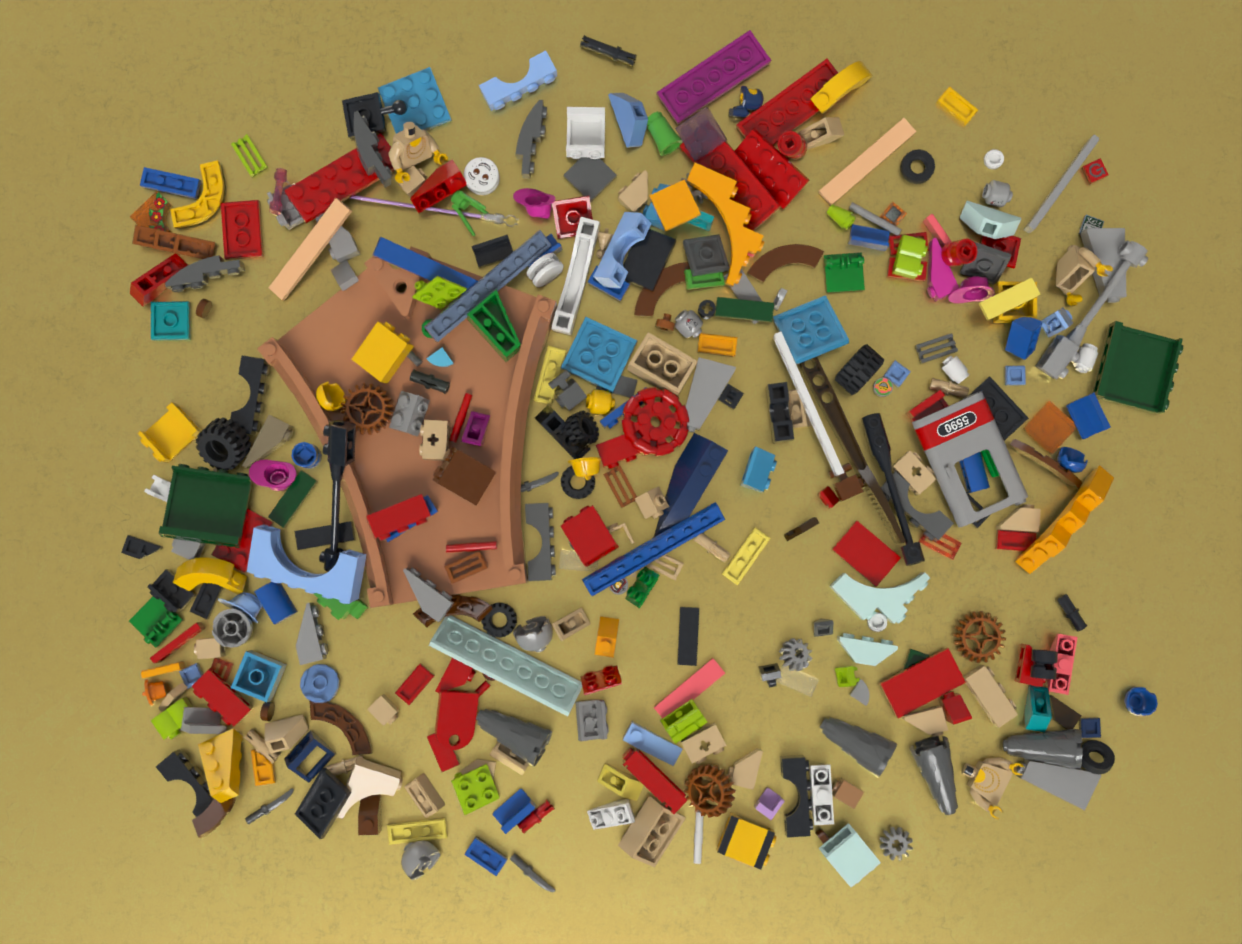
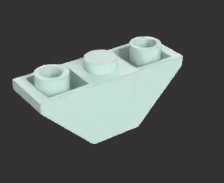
M966 201L960 215V219L977 234L993 239L1013 236L1021 221V217L970 201Z
M843 633V637L837 636L838 642L851 660L859 664L876 666L898 649V646L893 645V641L881 639V643L873 642L874 638L862 636L861 640L854 639L855 635Z

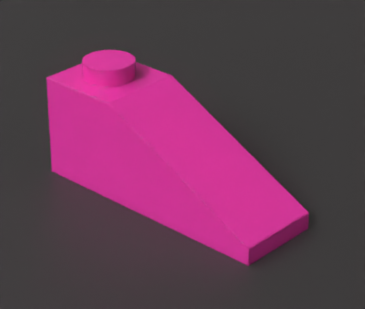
M933 238L929 242L927 279L928 294L931 298H934L935 302L959 289L950 266L946 265L942 259V249L937 238Z

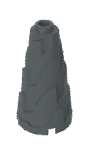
M480 710L476 717L477 725L482 730L496 738V741L511 749L512 753L533 767L541 759L546 750L544 748L546 744H549L552 736V731L530 722L526 723L513 716H506L494 710Z
M825 718L820 726L823 729L822 733L830 741L842 748L843 752L855 759L859 765L878 778L886 768L887 762L891 759L897 747V743L876 733H870L856 725L852 726L839 719Z
M1080 729L1045 731V733L1010 735V737H1007V740L1003 739V751H1007V754L1014 757L1080 769L1083 751L1080 744L1082 743V734Z
M938 736L922 739L915 743L917 748L911 745V755L914 757L917 767H919L923 778L927 782L940 812L945 815L954 814L958 808L955 793L956 787L949 740L945 736H942L943 741H940Z

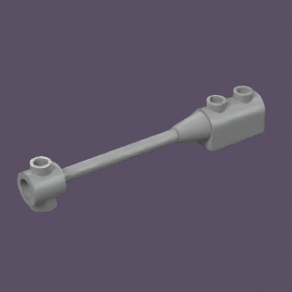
M1128 240L1120 246L1118 253L1121 255L1122 265L1082 322L1066 337L1062 335L1055 337L1036 364L1038 369L1056 380L1059 377L1063 379L1068 374L1069 369L1066 366L1070 361L1074 363L1080 357V353L1077 351L1087 330L1086 328L1130 266L1136 268L1139 265L1142 267L1148 261V257L1145 256L1148 250L1137 242H1130Z

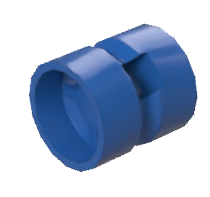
M301 442L294 446L292 450V460L300 467L312 469L321 462V451L313 444Z

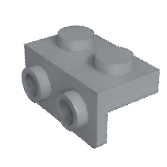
M287 185L286 187L282 188L281 190L284 191V190H286L287 188H289V187H291V186H290V185ZM281 190L273 194L268 192L269 199L267 202L272 210L276 209L278 213L276 218L281 226H285L290 230L304 222L285 193L281 192Z
M401 391L389 428L418 436L430 400L419 395Z
M594 699L575 702L578 741L607 739L609 728L606 723L607 706L605 701Z

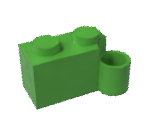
M314 593L318 598L317 602L325 608L329 607L332 610L330 612L331 615L338 620L340 618L345 620L349 614L359 619L368 608L360 599L350 604H343L338 599L323 598L322 594Z

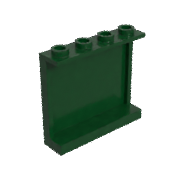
M1119 321L1110 323L1092 393H1095L1098 399L1154 414L1165 413L1170 403L1168 400L1169 393L1174 387L1173 377L1179 368L1177 361L1183 351V339L1175 340L1126 327Z
M185 464L172 465L173 475L163 525L159 528V535L163 538L240 548L252 480L248 474L237 472L235 475L229 474L226 470L214 472L209 471L206 467L193 469Z

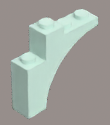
M921 572L915 578L902 585L890 588H874L863 585L849 577L846 573H842L829 587L861 620L871 619L876 614L875 609L877 608L886 616L890 623L895 624L897 622L899 624L905 619V613L908 611L903 604H909L915 598L913 594L918 590L922 591L929 584L927 581L930 577L925 572Z

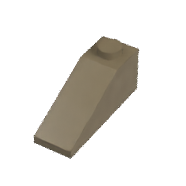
M268 415L242 466L250 469L254 462L263 460L285 444L286 440L289 441L293 435V426L274 416Z

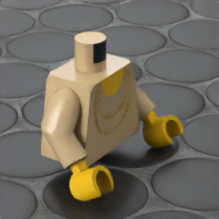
M413 122L404 123V130L393 136V144L388 154L393 169L397 171L395 180L398 183H403L402 176L404 181H410V175L403 171L432 157V153H434L433 159L435 163L442 165L440 162L441 156L444 161H448V156L439 152V147L433 137L426 130H421Z
M1076 245L1069 246L1067 253L1057 263L1056 286L1062 290L1064 295L1067 294L1066 301L1070 306L1078 305L1077 302H1082V296L1080 294H1073V292L1095 271V267H1097V274L1099 276L1108 277L1105 270L1113 271L1111 265H1102L1101 260L1092 251Z
M1001 757L987 758L984 762L978 761L976 767L966 763L962 769V774L970 778L967 785L971 787V796L978 806L990 812L991 816L998 820L999 818L994 815V812L996 810L1004 812L997 805L1013 773L1015 775H1023L1018 773L1016 768L1018 766L1025 768V766L1019 763L1013 764L1012 761Z

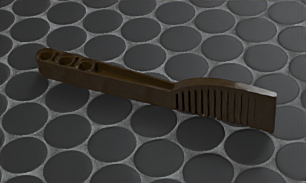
M818 358L809 359L814 363V367L811 369L805 366V361L800 363V369L821 411L855 473L861 475L860 478L863 479V483L866 485L864 489H868L866 493H870L869 498L873 499L871 502L875 503L874 507H877L876 511L880 513L878 515L882 517L881 520L884 522V526L887 527L889 535L895 544L905 543V538L891 507L867 465L839 400ZM816 376L820 377L822 385H815L813 378ZM822 394L830 395V403L823 402Z

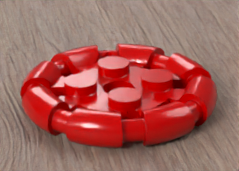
M651 387L638 391L636 396H631L622 412L624 414L622 428L626 439L629 438L635 449L647 455L650 453L655 454V456H663L674 452L677 446L680 447L683 444L689 431L687 429L689 415L685 404L682 405L678 400L680 398L667 389L658 390L656 387ZM655 397L661 398V401L655 402ZM643 401L645 404V406L642 408L639 406V402ZM673 405L677 411L672 413L668 407ZM632 415L637 416L636 422L631 421ZM652 417L659 419V427L652 426L650 422ZM676 422L680 423L679 429L674 428ZM636 431L642 436L640 439L635 435ZM668 436L672 439L670 443L665 440ZM650 440L656 441V446H650Z

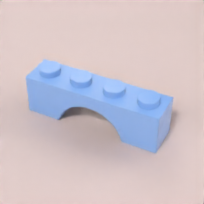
M547 51L529 59V71L522 80L516 83H505L494 77L479 85L480 91L491 111L494 109L499 110L505 106V103L511 100L516 101L522 97V94L534 92L540 85L544 83L549 84L555 80L557 70Z
M624 212L593 276L604 287H622L628 271L623 266L625 254L635 243L645 239L652 224L642 213Z

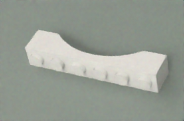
M584 217L580 218L566 281L551 327L553 331L572 335L601 226L599 221Z

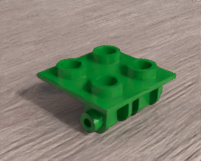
M862 252L824 255L827 293L865 290L864 256L862 257Z
M645 566L637 574V580L628 589L625 599L640 609L660 575Z
M152 596L129 622L145 637L143 640L147 644L151 643L156 648L183 619L176 612L167 610L164 607L165 603L160 598L158 600Z

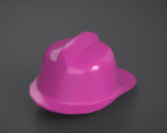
M532 188L519 189L513 194V199L524 205L530 216L545 219L550 217L552 203L556 199L554 195Z
M978 276L968 277L961 282L959 289L949 294L948 299L952 303L979 302L993 297L995 291L989 287L987 278Z
M259 460L251 465L249 476L257 485L269 487L274 491H282L295 480L296 470L293 465L287 462Z

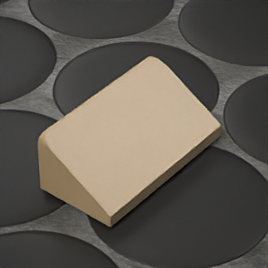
M788 390L789 415L793 428L812 426L797 390Z
M497 742L490 756L523 775L529 764L512 753L511 749Z
M424 773L404 786L425 818H428L445 806L444 801Z

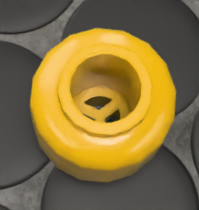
M594 389L591 393L587 394L586 408L589 409L590 413L607 415L610 410L614 409L615 399L612 398L609 391Z

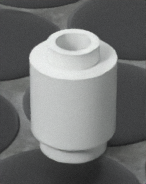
M1084 343L1079 348L1078 353H1080V357L1073 363L1078 372L1087 373V371H1092L1098 356V348L1096 346Z
M950 355L942 362L944 364L942 367L943 371L957 384L970 375L967 372L966 366L957 356L953 358Z

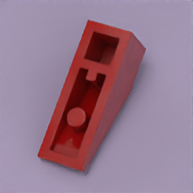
M173 254L132 281L130 295L144 307L167 289L165 283L181 269L187 267L188 264L178 254Z

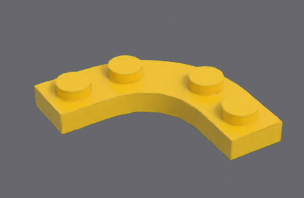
M218 160L199 164L203 179L201 197L190 205L170 209L175 229L200 224L213 216L220 207L224 197L225 185L221 164Z

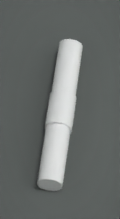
M700 811L696 812L693 862L695 864H701L704 816H701Z

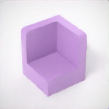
M767 787L754 804V807L772 820L784 803V799Z

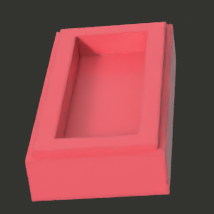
M933 214L925 218L923 223L933 238H937L941 249L948 242H952Z

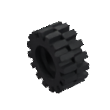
M584 410L567 417L565 421V428L568 429L566 434L570 435L568 437L569 440H573L572 444L578 448H584L595 443L599 436L597 432L599 428L595 426L597 424L596 421L594 422L593 416H590V413H586Z
M573 467L566 468L561 477V487L565 494L573 499H582L590 495L595 487L594 475L590 480H586L583 488L575 489L570 483L571 478L575 475Z
M501 602L491 604L493 609L481 620L483 629L492 637H505L515 629L517 615L508 604ZM498 612L503 613L507 618L505 626L501 628L494 626L492 623L493 615Z

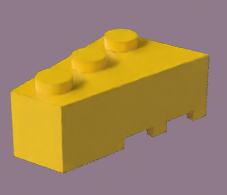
M234 728L198 744L210 795L220 803L239 795L241 772L239 770V763L242 758L240 749L243 735Z

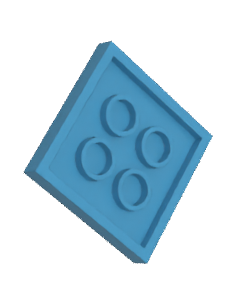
M430 67L378 87L385 107L393 105L396 100H403L407 104L408 108L405 114H388L396 134L404 130L403 125L406 122H413L421 130L427 131L452 121Z
M826 295L773 316V321L778 331L782 332L796 365L849 344V338Z
M585 317L561 369L567 370L569 373L613 393L637 344V340Z

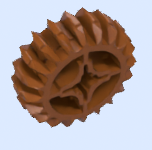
M362 383V389L355 385L356 392L349 389L348 392L351 396H343L347 400V403H341L343 407H346V409L340 411L341 414H347V416L343 417V421L355 423L356 432L360 429L361 435L365 434L366 429L368 435H372V429L379 433L378 426L385 429L386 426L383 422H391L387 415L392 416L393 412L388 411V409L394 406L393 404H387V402L392 399L390 396L385 397L387 394L386 390L380 393L381 387L379 385L375 390L373 383L369 384L368 389L365 383ZM367 394L362 403L353 404L358 397ZM373 395L378 396L381 400L382 409L373 405ZM370 404L369 407L373 410L367 411V414H364L365 411L361 408L367 407ZM352 409L361 413V424L354 419ZM380 414V417L375 422L367 424L372 415Z
M972 611L971 617L968 614L964 615L966 621L958 620L961 627H954L959 632L953 633L954 637H958V640H955L953 643L955 645L960 644L956 650L958 652L963 651L962 657L968 656V661L971 662L975 658L976 663H980L982 658L983 662L987 663L988 657L991 660L995 659L993 653L1001 654L998 647H1005L1000 642L1001 640L1006 641V637H1001V634H1004L1006 631L1004 629L999 630L1003 624L1002 622L996 623L998 619L996 616L991 618V613L989 612L984 616L983 611H979L978 615L975 611ZM977 622L973 632L966 633L968 627ZM984 622L991 627L993 635L987 634L985 626H983ZM980 634H981V635L986 636V637H988V638L976 639V638L971 637V636H976V635H980ZM965 639L973 641L975 652L967 646ZM988 641H993L992 645L986 651L982 652L985 643Z
M712 764L700 765L687 776L688 780L684 783L687 788L684 792L688 793L689 796L686 799L691 801L689 807L695 806V812L700 811L701 816L707 815L708 818L713 816L719 817L732 807L733 804L731 802L735 799L732 794L736 790L731 788L734 782H729L730 775H724L725 769L719 770L718 765L712 767ZM702 776L710 777V778H712L713 780H712V781H708L707 779L704 780V779L702 778ZM707 801L716 802L718 805L709 804Z

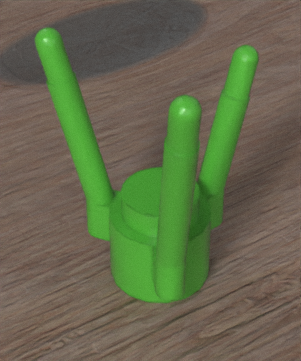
M458 190L451 197V202L454 203L452 208L458 213L471 235L475 236V232L460 209L465 210L471 205L485 215H489V212L484 210L486 206L466 195L462 190Z

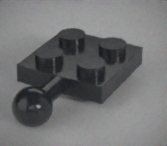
M378 92L342 100L348 137L350 139L354 138V112L358 111L361 116H365L371 132L379 133L386 131L384 115L391 113L397 115L405 114L408 108L406 102L396 100L393 105L382 107L381 97Z

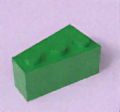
M496 289L467 314V320L501 358L507 362L520 351L521 344Z

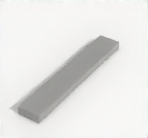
M1093 135L1088 139L1026 225L1024 231L1029 234L1036 229L1098 143L1099 137Z

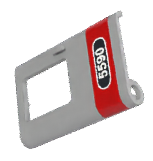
M982 391L971 394L955 404L912 422L958 527L969 525L1013 504L1017 506L1026 502L1028 494ZM987 449L1005 486L1008 497L975 512L955 469V463Z

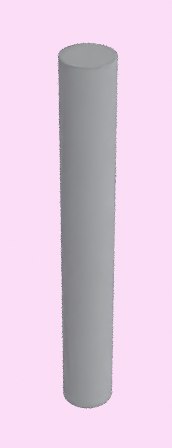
M851 203L849 209L897 236L902 232V229L859 205Z

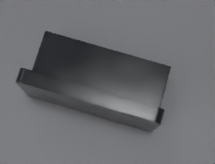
M508 235L471 246L479 269L501 262L513 252Z

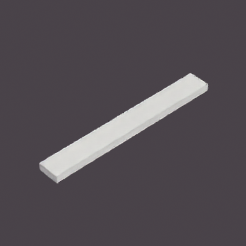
M780 331L774 335L773 339L835 476L844 473V470L784 336Z

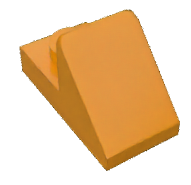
M600 616L594 655L614 658L619 619Z

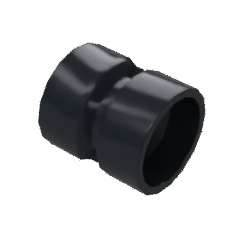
M1032 649L1031 661L1034 662V665L1030 668V677L1056 679L1057 668L1054 667V664L1058 661V652Z

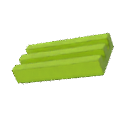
M247 134L244 138L238 139L236 143H231L251 177L268 168ZM248 142L262 166L258 167L244 143ZM239 146L243 148L247 157L251 161L252 165L255 168L254 171H252L246 159L242 155L241 151L238 148Z

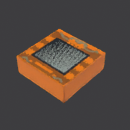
M892 201L880 218L897 226L907 213Z

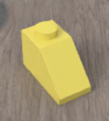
M604 764L597 782L619 796L635 801L638 800L644 786L634 776L607 764Z

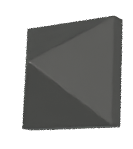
M821 618L814 622V637L832 635L833 620Z

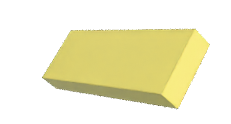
M1030 278L980 302L979 306L988 321L1041 294L1033 278Z
M548 345L533 401L552 406L555 397L554 391H556L557 387L552 389L548 383L561 374V366L567 350Z
M754 527L722 575L738 585L771 538Z
M446 818L387 825L389 845L448 837Z

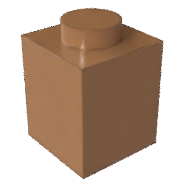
M842 777L839 781L836 780L832 786V795L855 809L864 793L860 788Z

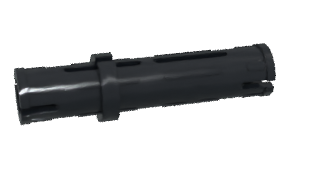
M585 35L583 36L580 47L613 58L615 62L621 61L634 66V60L636 61L637 58L636 54L624 51L619 46L616 48Z

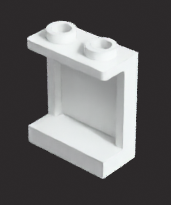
M567 107L566 156L573 159L581 157L591 159L604 158L605 107Z

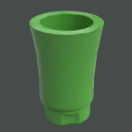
M657 111L648 117V130L657 145L660 155L665 156L677 150L683 143V140L676 134L662 113Z

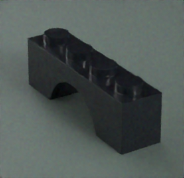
M242 355L238 374L248 382L250 397L243 408L231 412L230 419L234 420V423H239L240 427L246 430V435L256 436V432H259L260 421L258 419L264 407L262 397L267 390L265 380L266 376L270 373V365L265 359Z
M179 749L172 752L156 768L167 782L182 780L192 786L196 794V805L192 813L195 817H198L209 807L214 798L210 795L207 781L205 782L201 777V771L196 766H193L189 762V756Z
M804 755L780 756L781 776L783 779L791 781L796 786L798 792V800L795 807L790 812L784 814L785 835L787 838L811 836L810 831L813 830V819H809V811H812V801L808 799V791H811L810 779H807L806 772H809V760H805Z

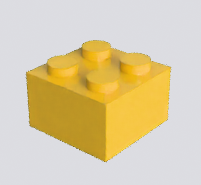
M998 281L993 285L995 295L1022 282ZM1037 297L994 317L993 323H1012V321L1021 317L1037 319Z

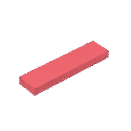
M712 658L654 706V709L664 718L689 700H694L722 677L725 672Z

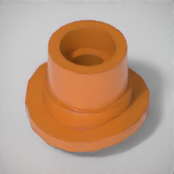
M148 679L145 680V692H142V695L147 697L150 706H154L153 701L166 697L163 681L149 683Z

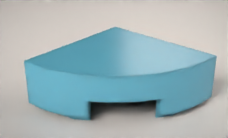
M440 348L426 358L431 364L438 367H448L454 364L443 348Z

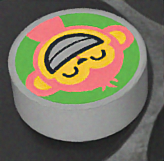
M885 377L877 379L873 384V391L879 397H886L893 390L892 382Z

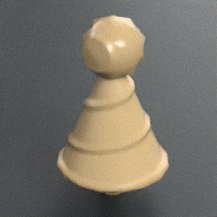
M605 228L604 232H598L600 249L596 252V255L600 259H602L605 248L613 237V234L608 233V228Z

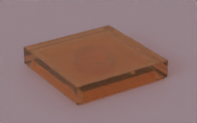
M1048 401L1026 424L1023 430L1052 455L1074 432L1076 426L1051 401Z

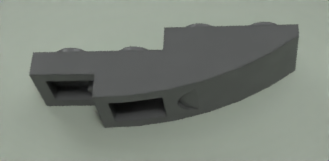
M539 100L528 114L517 142L516 158L523 160L521 174L524 179H530V175L534 173L535 169L532 155H536V143L533 142L541 143V137H545L546 126L543 125V118H547V107L544 106L543 100Z
M356 111L354 112L353 122L354 138L359 159L367 175L376 173L386 188L391 185L392 172L388 166L385 167L381 162L383 160L377 151L379 139L374 131L371 132L368 128L369 123L365 116H361Z
M220 255L208 257L181 269L165 283V286L173 292L184 291V288L188 287L200 289L203 288V285L209 284L208 277L215 279L220 278L222 274L230 276L240 274V271H245L244 263L240 260L224 262Z

